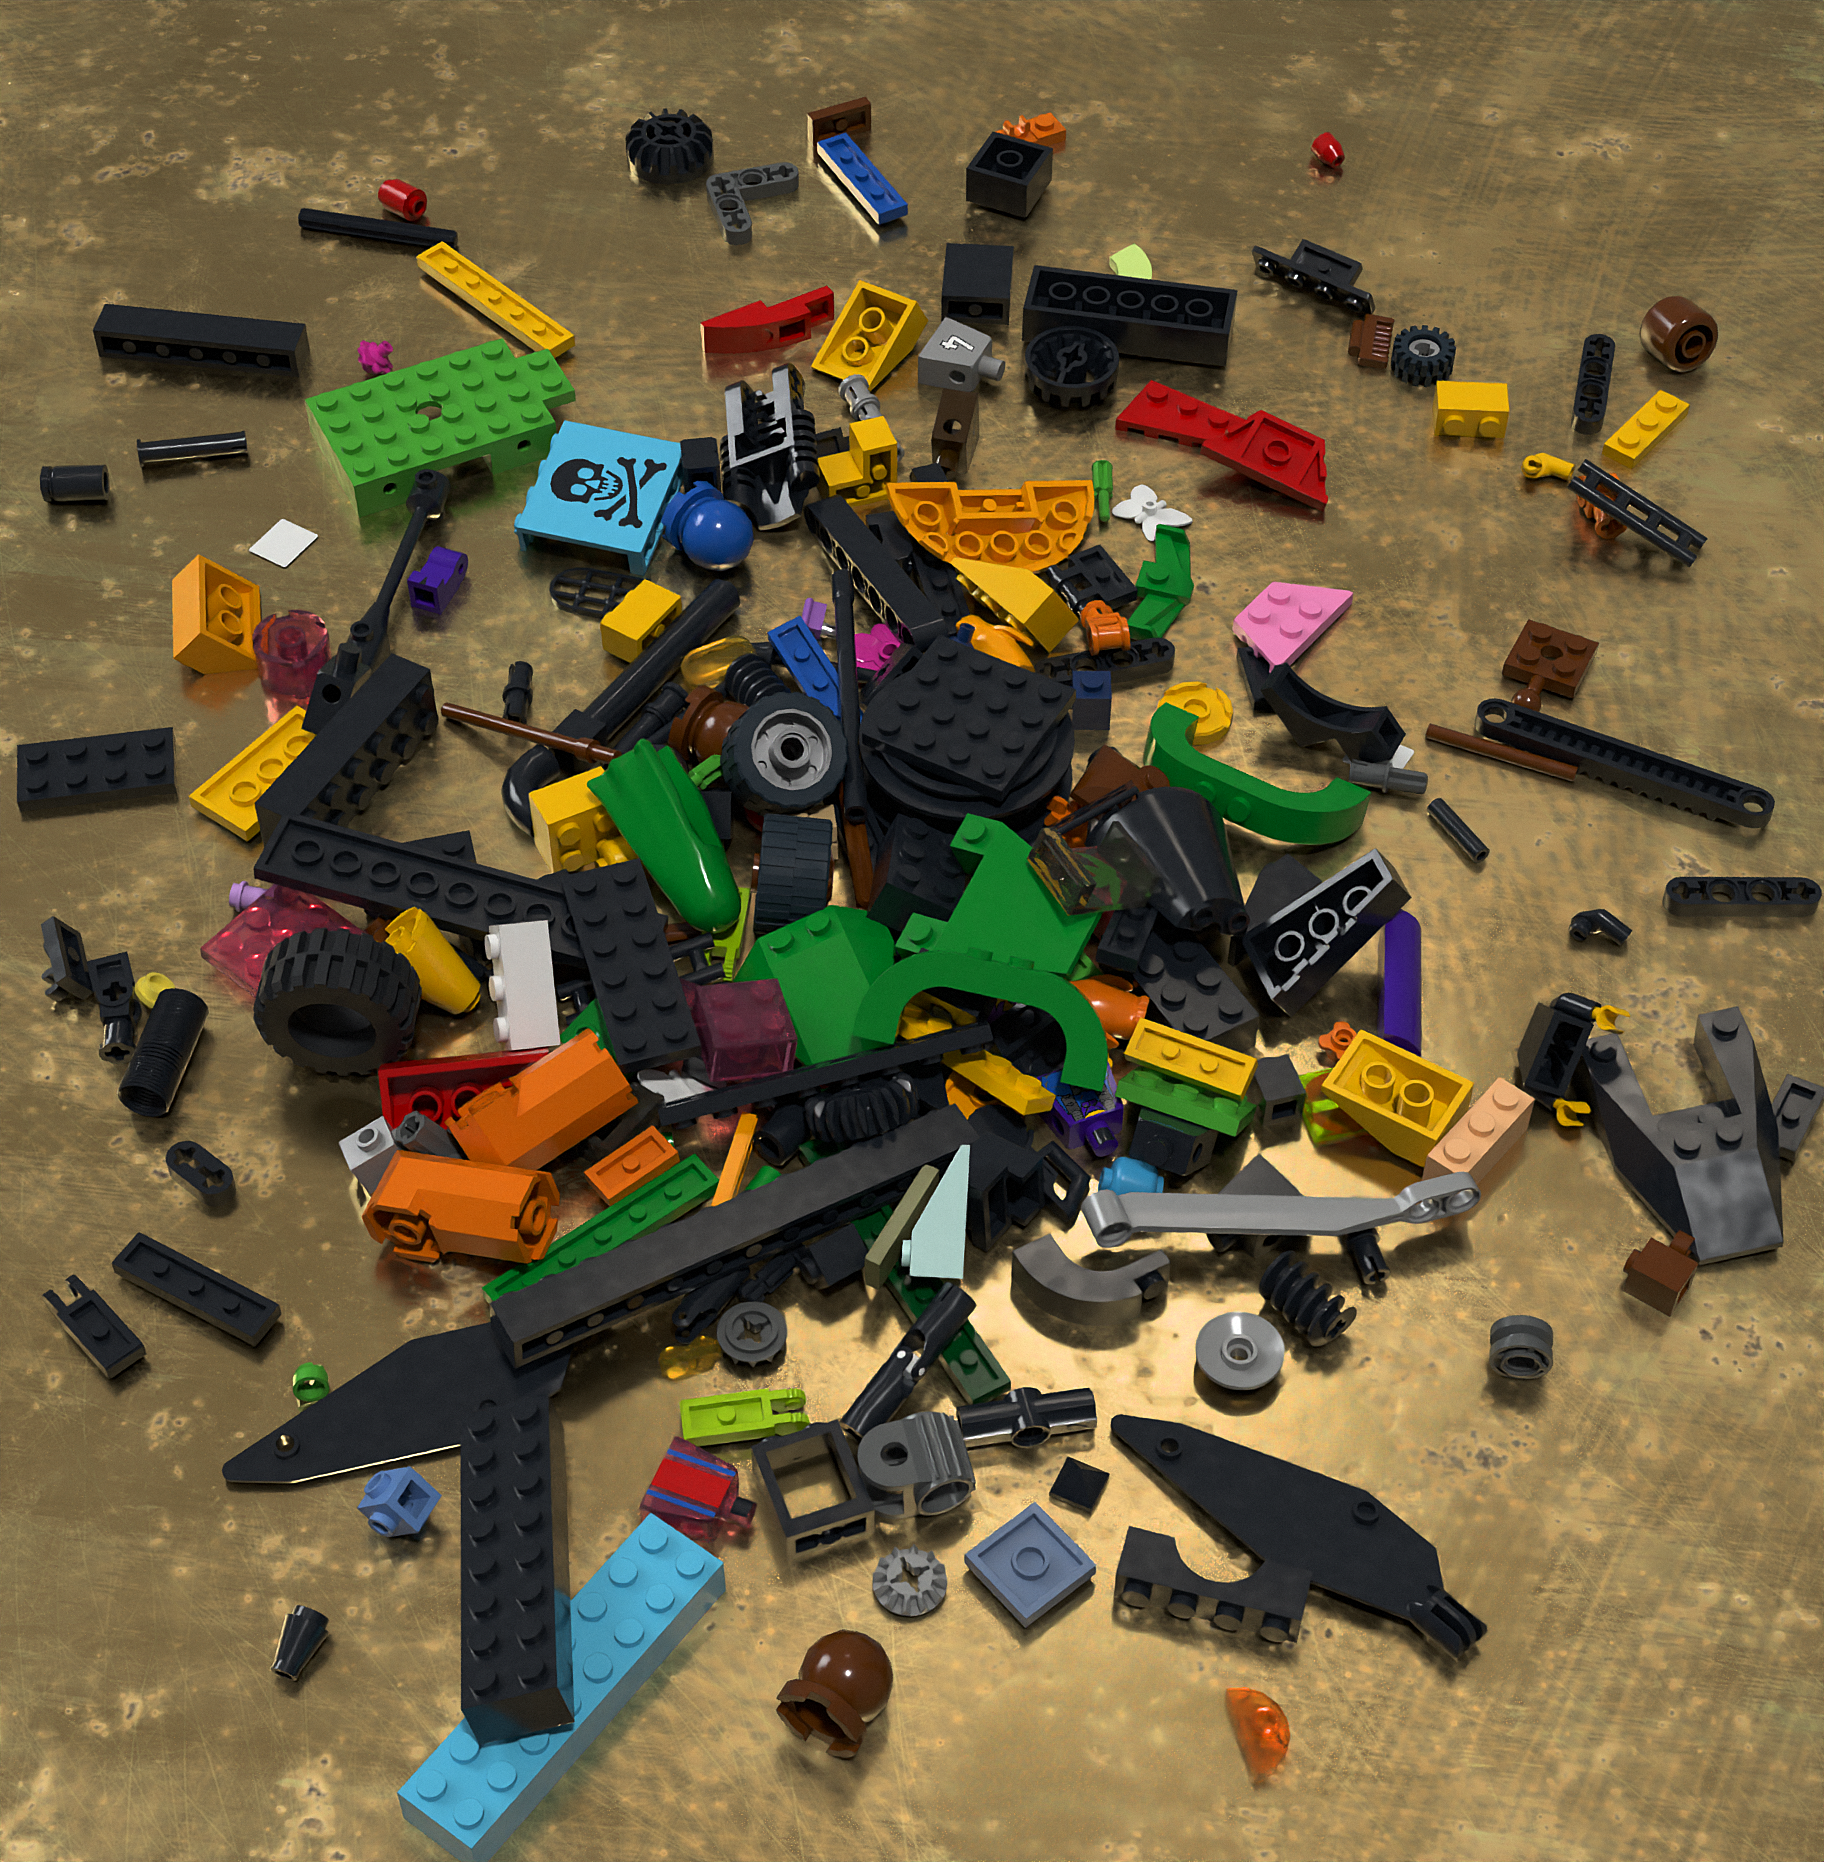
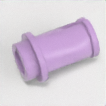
M242 881L240 884L233 883L229 894V906L235 907L237 912H243V909L278 916L281 906L266 903L265 901L271 900L281 903L283 901L282 891L249 886L247 881Z

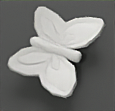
M1143 484L1134 487L1130 493L1131 499L1120 502L1112 509V514L1115 517L1123 519L1135 518L1136 524L1143 523L1142 531L1150 542L1155 540V530L1158 524L1179 527L1193 522V519L1187 514L1172 508H1166L1167 504L1164 500L1156 502L1157 496L1154 491Z
M682 1067L680 1068L681 1076L674 1069L669 1072V1075L653 1069L640 1071L637 1075L643 1088L652 1095L662 1097L664 1102L719 1089L683 1072Z

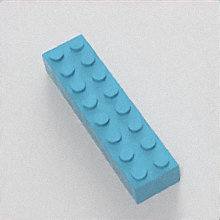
M650 1513L570 1601L575 1722L479 1745L466 1718H464L398 1790L397 1795L403 1818L459 1861L488 1862L725 1592L724 1562Z

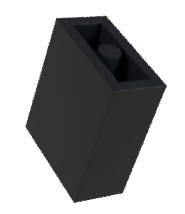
M946 243L941 322L947 317L959 323L1009 325L1014 246Z

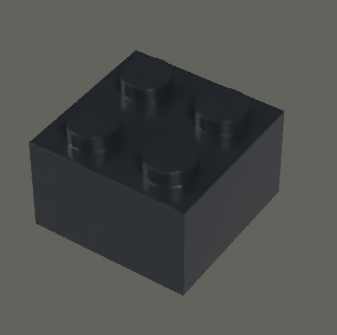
M992 132L966 168V201L1026 218L1052 181L1053 148Z

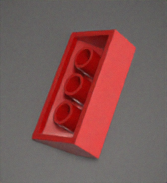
M549 1047L381 1064L378 1069L383 1117L395 1129L403 1122L405 1115L417 1110L446 1130L448 1127L445 1121L450 1116L455 1122L462 1118L457 1110L463 1104L497 1083H501L504 1089L513 1086L509 1078L519 1074L548 1055Z

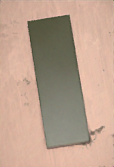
M927 1164L922 1166L865 1257V1285L880 1290L902 1254L903 1240H911L913 1228L939 1185V1169Z

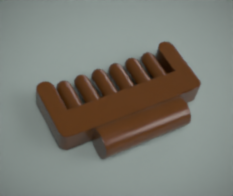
M1366 314L1365 321L1355 320L1352 323L1348 354L1353 357L1359 356L1358 365L1378 369L1387 368L1390 338L1392 337L1391 332L1393 331L1395 321L1393 318Z

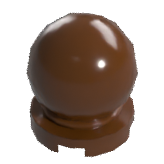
M701 685L695 688L685 699V701L691 704L682 720L677 717L674 718L668 743L687 761L697 757L699 764L712 755H722L723 748L721 747L724 738L729 733V728L749 708V706L732 701L724 702L721 692L706 685Z
M842 1629L821 1637L808 1649L798 1672L799 1679L787 1681L776 1699L780 1700L781 1703L777 1707L776 1712L784 1724L803 1741L806 1742L811 1734L830 1745L825 1753L846 1758L856 1754L867 1736L865 1722L872 1721L885 1708L893 1688L894 1675L891 1661L878 1641L864 1633Z

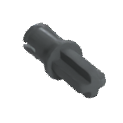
M1353 759L1349 772V782L1380 788L1384 793L1391 789L1422 795L1427 789L1428 776L1424 772L1394 768L1390 762L1387 765Z

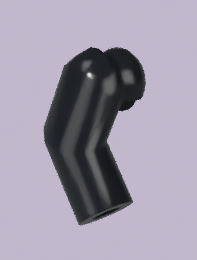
M1605 909L1579 912L1572 918L1569 926V933L1576 940L1582 941L1589 935L1604 933L1618 945H1622L1632 932L1631 928Z

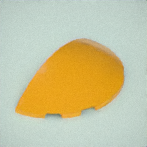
M1092 480L1024 481L1021 489L958 490L956 482L886 483L885 485L889 502L901 524L921 546L942 561L950 563L957 557L1028 569L1034 574L1046 571L1050 566L1056 565L1063 559L1068 558L1076 550L1084 538L1083 535L1088 523L1092 519L1094 511Z

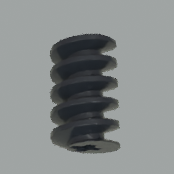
M747 653L739 656L731 663L724 678L725 687L729 694L734 697L735 701L749 707L765 696L769 697L778 692L791 693L790 689L777 677L770 666L757 654Z
M1288 1250L1281 1253L1262 1276L1259 1284V1294L1265 1300H1271L1273 1308L1276 1311L1283 1312L1284 1318L1289 1323H1295V1328L1299 1333L1308 1335L1307 1339L1313 1346L1328 1344L1340 1336L1356 1318L1357 1310L1353 1306L1340 1312L1344 1306L1345 1298L1342 1295H1337L1328 1300L1333 1291L1332 1286L1327 1283L1316 1289L1321 1278L1317 1272H1312L1304 1278L1303 1276L1307 1272L1308 1264L1305 1261H1299L1291 1266L1296 1258L1295 1251Z

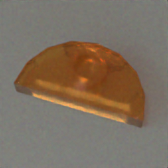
M1246 1687L1227 1688L1225 1697L1255 1779L1258 1782L1273 1775L1278 1765L1286 1756L1291 1737L1288 1719L1278 1703L1263 1692Z

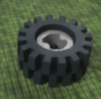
M1422 325L1421 330H1418L1417 326H1411L1410 332L1406 328L1403 329L1401 335H1396L1393 344L1391 369L1395 370L1394 375L1397 378L1402 376V381L1406 384L1409 380H1412V386L1417 387L1419 382L1424 383V387H1430L1431 382H1434L1436 385V381L1448 380L1449 375L1453 371L1456 353L1454 339H1449V334L1445 331L1439 334L1440 328L1434 327L1432 331L1428 330V325Z

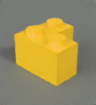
M884 416L849 423L850 451L818 458L820 481L817 488L823 499L839 494L851 508L887 500L886 483H897V441Z

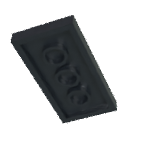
M173 727L17 745V804L20 812L177 793L176 747Z

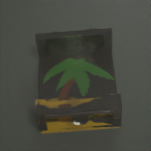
M1112 821L1100 846L1070 848L1055 827L1042 828L1027 857L1028 862L1068 916L1145 907L1161 878V875L1119 821Z

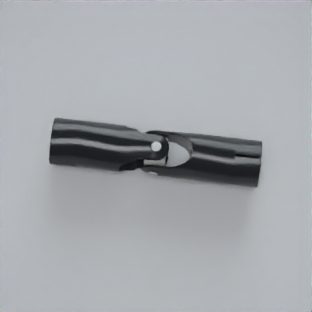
M945 1282L893 1350L889 1359L879 1368L840 1419L841 1429L849 1437L860 1444L862 1438L871 1429L890 1422L912 1393L918 1381L924 1377L977 1307L972 1297L958 1286ZM924 1348L923 1353L920 1357H917L913 1353L919 1349Z

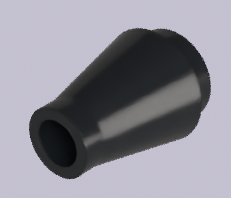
M295 1605L291 1614H285L275 1659L270 1670L282 1678L296 1681L301 1670L329 1634L326 1630L329 1619L316 1610Z

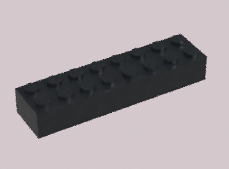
M547 1393L460 1415L461 1711L479 1745L575 1722L565 1431L552 1400Z

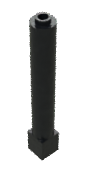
M713 580L583 712L574 709L552 732L576 739L587 737L599 741L601 746L608 748V740L740 606V598L736 587L728 581ZM548 747L557 759L560 768L575 776L589 771L598 762L589 763L578 760L574 754Z

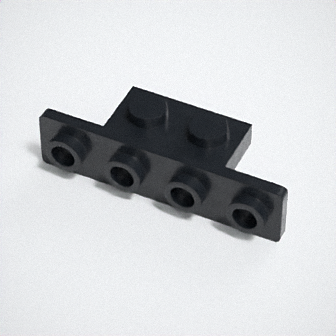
M1302 239L1291 259L1256 245L1251 251L1256 267L1266 275L1272 276L1276 274L1284 277L1289 284L1297 288L1305 286L1312 289L1325 300H1332V298L1338 300L1356 313L1364 311L1368 314H1373L1376 309L1372 295L1353 286L1363 270L1362 264L1358 261L1305 239Z

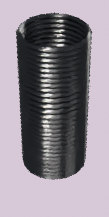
M179 988L165 989L159 993L117 1090L118 1098L125 1107L135 1113L150 1117L161 1116L168 1112L209 1014L208 1006L202 998L190 991Z

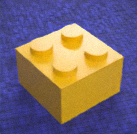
M602 766L528 793L535 846L551 873L563 869L571 872L593 863L595 860L600 859L599 848L601 844L621 835L602 803L587 787L589 780L605 772Z

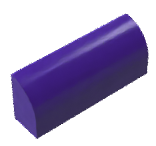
M1400 909L1381 928L1378 943L1377 1037L1422 1058L1421 926L1413 915Z

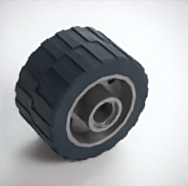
M778 692L772 696H765L759 699L732 724L728 730L727 737L723 740L720 766L723 769L722 776L725 783L733 791V797L737 798L743 804V807L758 813L762 817L767 813L790 815L817 806L837 789L836 786L843 780L845 768L848 765L849 755L847 747L849 744L843 731V725L840 720H837L833 714L834 712L828 706H824L819 702L820 700L812 696H805L803 693Z

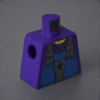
M1109 1062L1107 1063L1102 1092L1061 1083L1063 1069L1036 1077L1041 1081L1042 1087L1056 1095L1051 1111L1037 1114L1065 1148L1075 1149L1090 1144L1095 1154L1099 1157L1107 1156L1116 1150L1118 1141L1114 1135L1122 1130L1124 1108L1121 1098L1115 1096L1117 1085Z

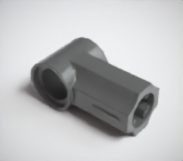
M417 1110L405 1115L403 1122L396 1128V1141L412 1152L469 1160L449 1129H443Z

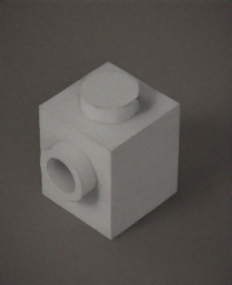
M383 1116L339 1141L350 1171L369 1194L376 1190L396 1150H409L396 1141V1128L393 1129Z

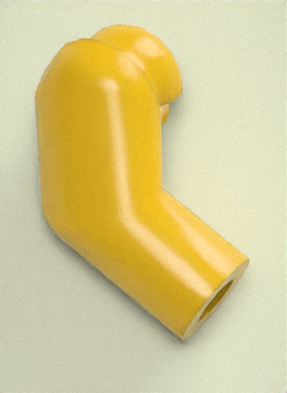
M1539 453L1527 456L1523 460L1521 470L1526 477L1531 479L1553 475L1569 481L1574 473L1575 464L1546 453Z

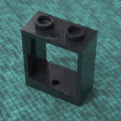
M838 1419L826 1423L815 1422L806 1426L801 1431L782 1437L770 1436L759 1444L751 1446L752 1470L787 1561L875 1533V1510ZM833 1451L852 1500L791 1519L773 1469Z

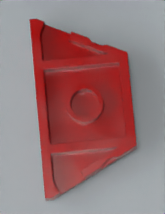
M1259 410L1248 416L1245 422L1236 423L1227 428L1225 434L1214 441L1207 439L1202 444L1200 454L1324 512L1328 502V495H1326L1325 489L1327 469L1324 463L1326 454L1324 439L1263 410Z

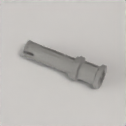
M854 374L844 379L839 385L838 393L842 400L849 403L850 414L855 420L862 421L882 416L880 413V401L876 395L870 393L868 381L860 374ZM897 441L898 463L904 457L905 451Z

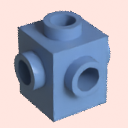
M409 1466L376 1473L364 1488L366 1495L357 1509L369 1519V1526L380 1535L392 1537L418 1533L426 1523L442 1495Z

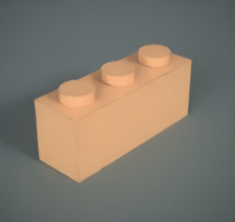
M1499 1077L1427 1155L1422 1181L1464 1171L1468 1172L1476 1184H1478L1528 1129L1535 1098Z

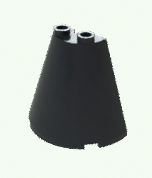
M1158 787L1145 790L1136 794V800L1128 803L1121 809L1117 805L1113 807L1094 826L1084 843L1087 849L1175 927L1201 931L1203 927L1216 922L1218 923L1217 930L1220 934L1245 937L1250 917L1246 913L1226 827L1220 813L1206 797L1198 792L1182 787Z

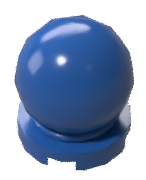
M707 481L694 482L695 488L685 495L679 491L667 505L662 516L661 523L666 526L665 534L662 535L663 539L676 549L685 550V553L693 563L709 572L725 571L738 567L749 555L754 541L752 522L744 510L736 504L724 500L723 494Z

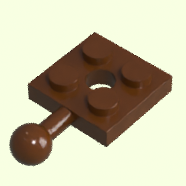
M1528 619L1503 665L1502 675L1528 683L1525 689H1521L1513 695L1511 703L1539 712L1542 705L1539 695L1542 689L1574 698L1597 654L1599 642ZM1544 657H1553L1555 660H1548Z

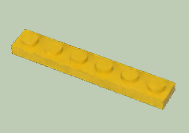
M443 241L416 256L417 265L421 270L534 351L538 352L549 349L552 356L556 358L575 346L574 334Z
M908 1003L902 1015L898 1034L908 1040L950 1029L952 1024L946 1020L935 1018L923 1009ZM960 1049L943 1053L944 1060L941 1061L942 1063L1022 1115L1051 1111L1056 1095L1042 1087L1041 1081L1037 1078L1023 1075L1012 1068L1009 1060L992 1055L986 1050L967 1055H961Z

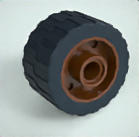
M769 813L764 815L760 853H754L750 893H756L753 932L755 934H769L828 906L832 897L835 861L831 850L833 830L831 820Z

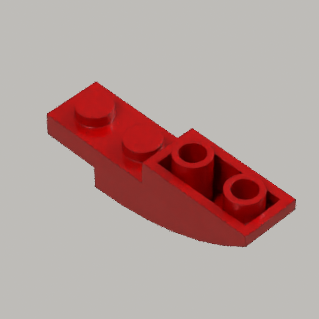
M826 285L768 308L759 300L700 322L702 350L705 353L713 354L751 353L777 349L811 339V328L834 320V292Z

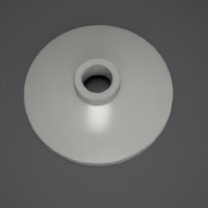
M1234 1311L1217 1315L1204 1324L1196 1338L1195 1355L1201 1370L1215 1383L1230 1389L1250 1390L1264 1386L1277 1376L1283 1365L1285 1348L1281 1335L1270 1322L1252 1313ZM1234 1356H1241V1357H1243L1245 1360H1236V1359H1233L1232 1357H1234Z

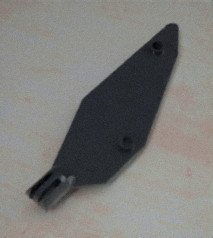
M491 1322L412 1339L227 1461L222 1468L223 1477L229 1482L296 1483L460 1446L461 1414L547 1393L551 1397L560 1391L576 1342L514 1368L491 1330ZM284 1445H294L288 1452L279 1451Z
M1123 1414L1116 1415L1111 1419L1110 1427L1115 1434L1264 1561L1269 1560L1313 1571L1312 1584L1410 1620L1418 1630L1455 1660L1461 1657L1464 1652L1469 1650L1476 1641H1479L1488 1632V1627L1485 1623L1444 1590L1436 1547L1368 1491L1182 1423Z

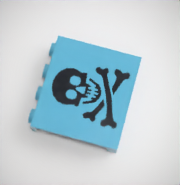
M564 420L559 433H555L551 439L550 453L547 459L542 460L540 463L535 486H531L527 492L526 506L523 513H519L515 519L514 533L518 535L521 551L526 552L529 543H532L534 540L533 535L627 554L630 573L645 576L665 528V525L661 523L662 516L667 505L681 490L683 485L680 443Z

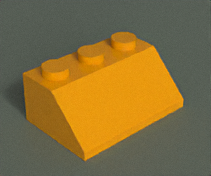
M198 554L172 579L173 659L203 674L258 669L262 665L259 586Z

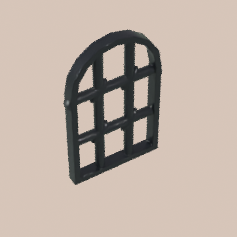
M575 567L557 574L551 581L549 592L553 604L560 610L603 619L610 608H616L620 604V602H614L616 594L626 595L630 591V589L620 588L622 582L639 585L645 578L594 568ZM575 575H586L585 579L581 580L567 578ZM593 576L616 582L614 585L611 584L609 586L590 581ZM559 582L581 586L579 592L574 594L555 590ZM590 588L611 592L608 599L584 596L586 589ZM557 597L573 599L575 601L573 605L561 602ZM580 602L604 605L602 611L578 606Z

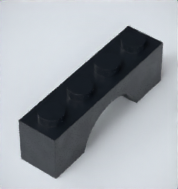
M1129 1526L1116 1571L1114 1597L1121 1598L1133 1606L1144 1607L1149 1605L1165 1609L1180 1618L1196 1617L1212 1621L1219 1627L1227 1630L1243 1629L1259 1633L1271 1641L1297 1643L1313 1571L1266 1560L1254 1574L1245 1579L1234 1582H1216L1199 1576L1183 1562L1177 1550L1175 1537Z

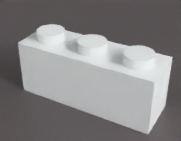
M548 920L489 926L490 934L485 936V952L489 960L492 959L494 976L489 978V991L492 1001H497L498 1018H494L493 1021L496 1042H501L502 1050L511 1051L561 1045Z

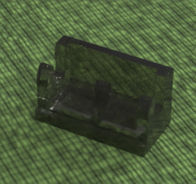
M631 1082L630 1086L633 1091L630 1093L636 1096L639 1103L598 1129L594 1134L581 1141L583 1143L577 1147V1155L595 1165L652 1125L658 1130L662 1125L657 1109L658 1104L665 1103L664 1096L658 1092H652L639 1083Z

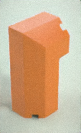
M588 1028L519 1074L509 1078L513 1086L504 1089L501 1083H497L463 1104L457 1110L462 1118L455 1122L450 1116L445 1121V1124L469 1161L538 1170L639 1102L636 1096L630 1093L633 1090L606 1048L603 1050L599 1048L596 1043L599 1040L598 1037Z
M396 1150L361 1218L372 1239L381 1245L385 1238L396 1245L392 1252L402 1258L433 1263L439 1258L441 1252L444 1255L447 1251L530 1263L532 1262L531 1259H544L557 1232L558 1219L550 1218L551 1205L559 1207L560 1193L549 1172Z

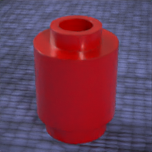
M400 179L386 180L379 188L378 200L384 209L408 221H415L425 213L427 196L424 191Z

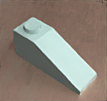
M970 1145L960 1146L913 1228L912 1240H903L901 1266L910 1267V1276L963 1279Z

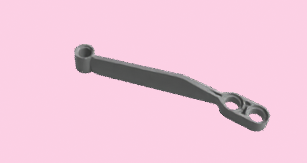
M1463 1171L1416 1182L1403 1189L1394 1198L1129 1192L1117 1195L1114 1191L1106 1189L1089 1195L1083 1201L1081 1210L1097 1245L1102 1248H1114L1126 1242L1132 1233L1339 1236L1398 1221L1421 1224L1468 1211L1479 1202L1481 1191L1473 1177L1468 1172Z

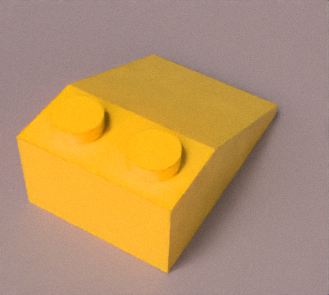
M859 280L813 361L811 368L816 372L839 381H843L854 374L863 375L868 381V390L871 392L912 351L928 319L917 301Z
M1360 1029L1321 1085V1091L1392 1153L1424 1168L1427 1155L1469 1110L1474 1082Z

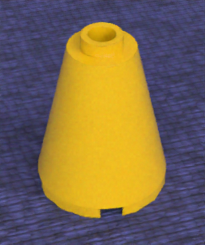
M411 907L402 912L385 928L390 934L385 942L394 947L396 954L402 953L417 972L420 979L419 984L422 987V1000L454 1015L462 1011L468 1013L476 1006L481 997L479 981L426 912L420 908L418 910L416 907Z

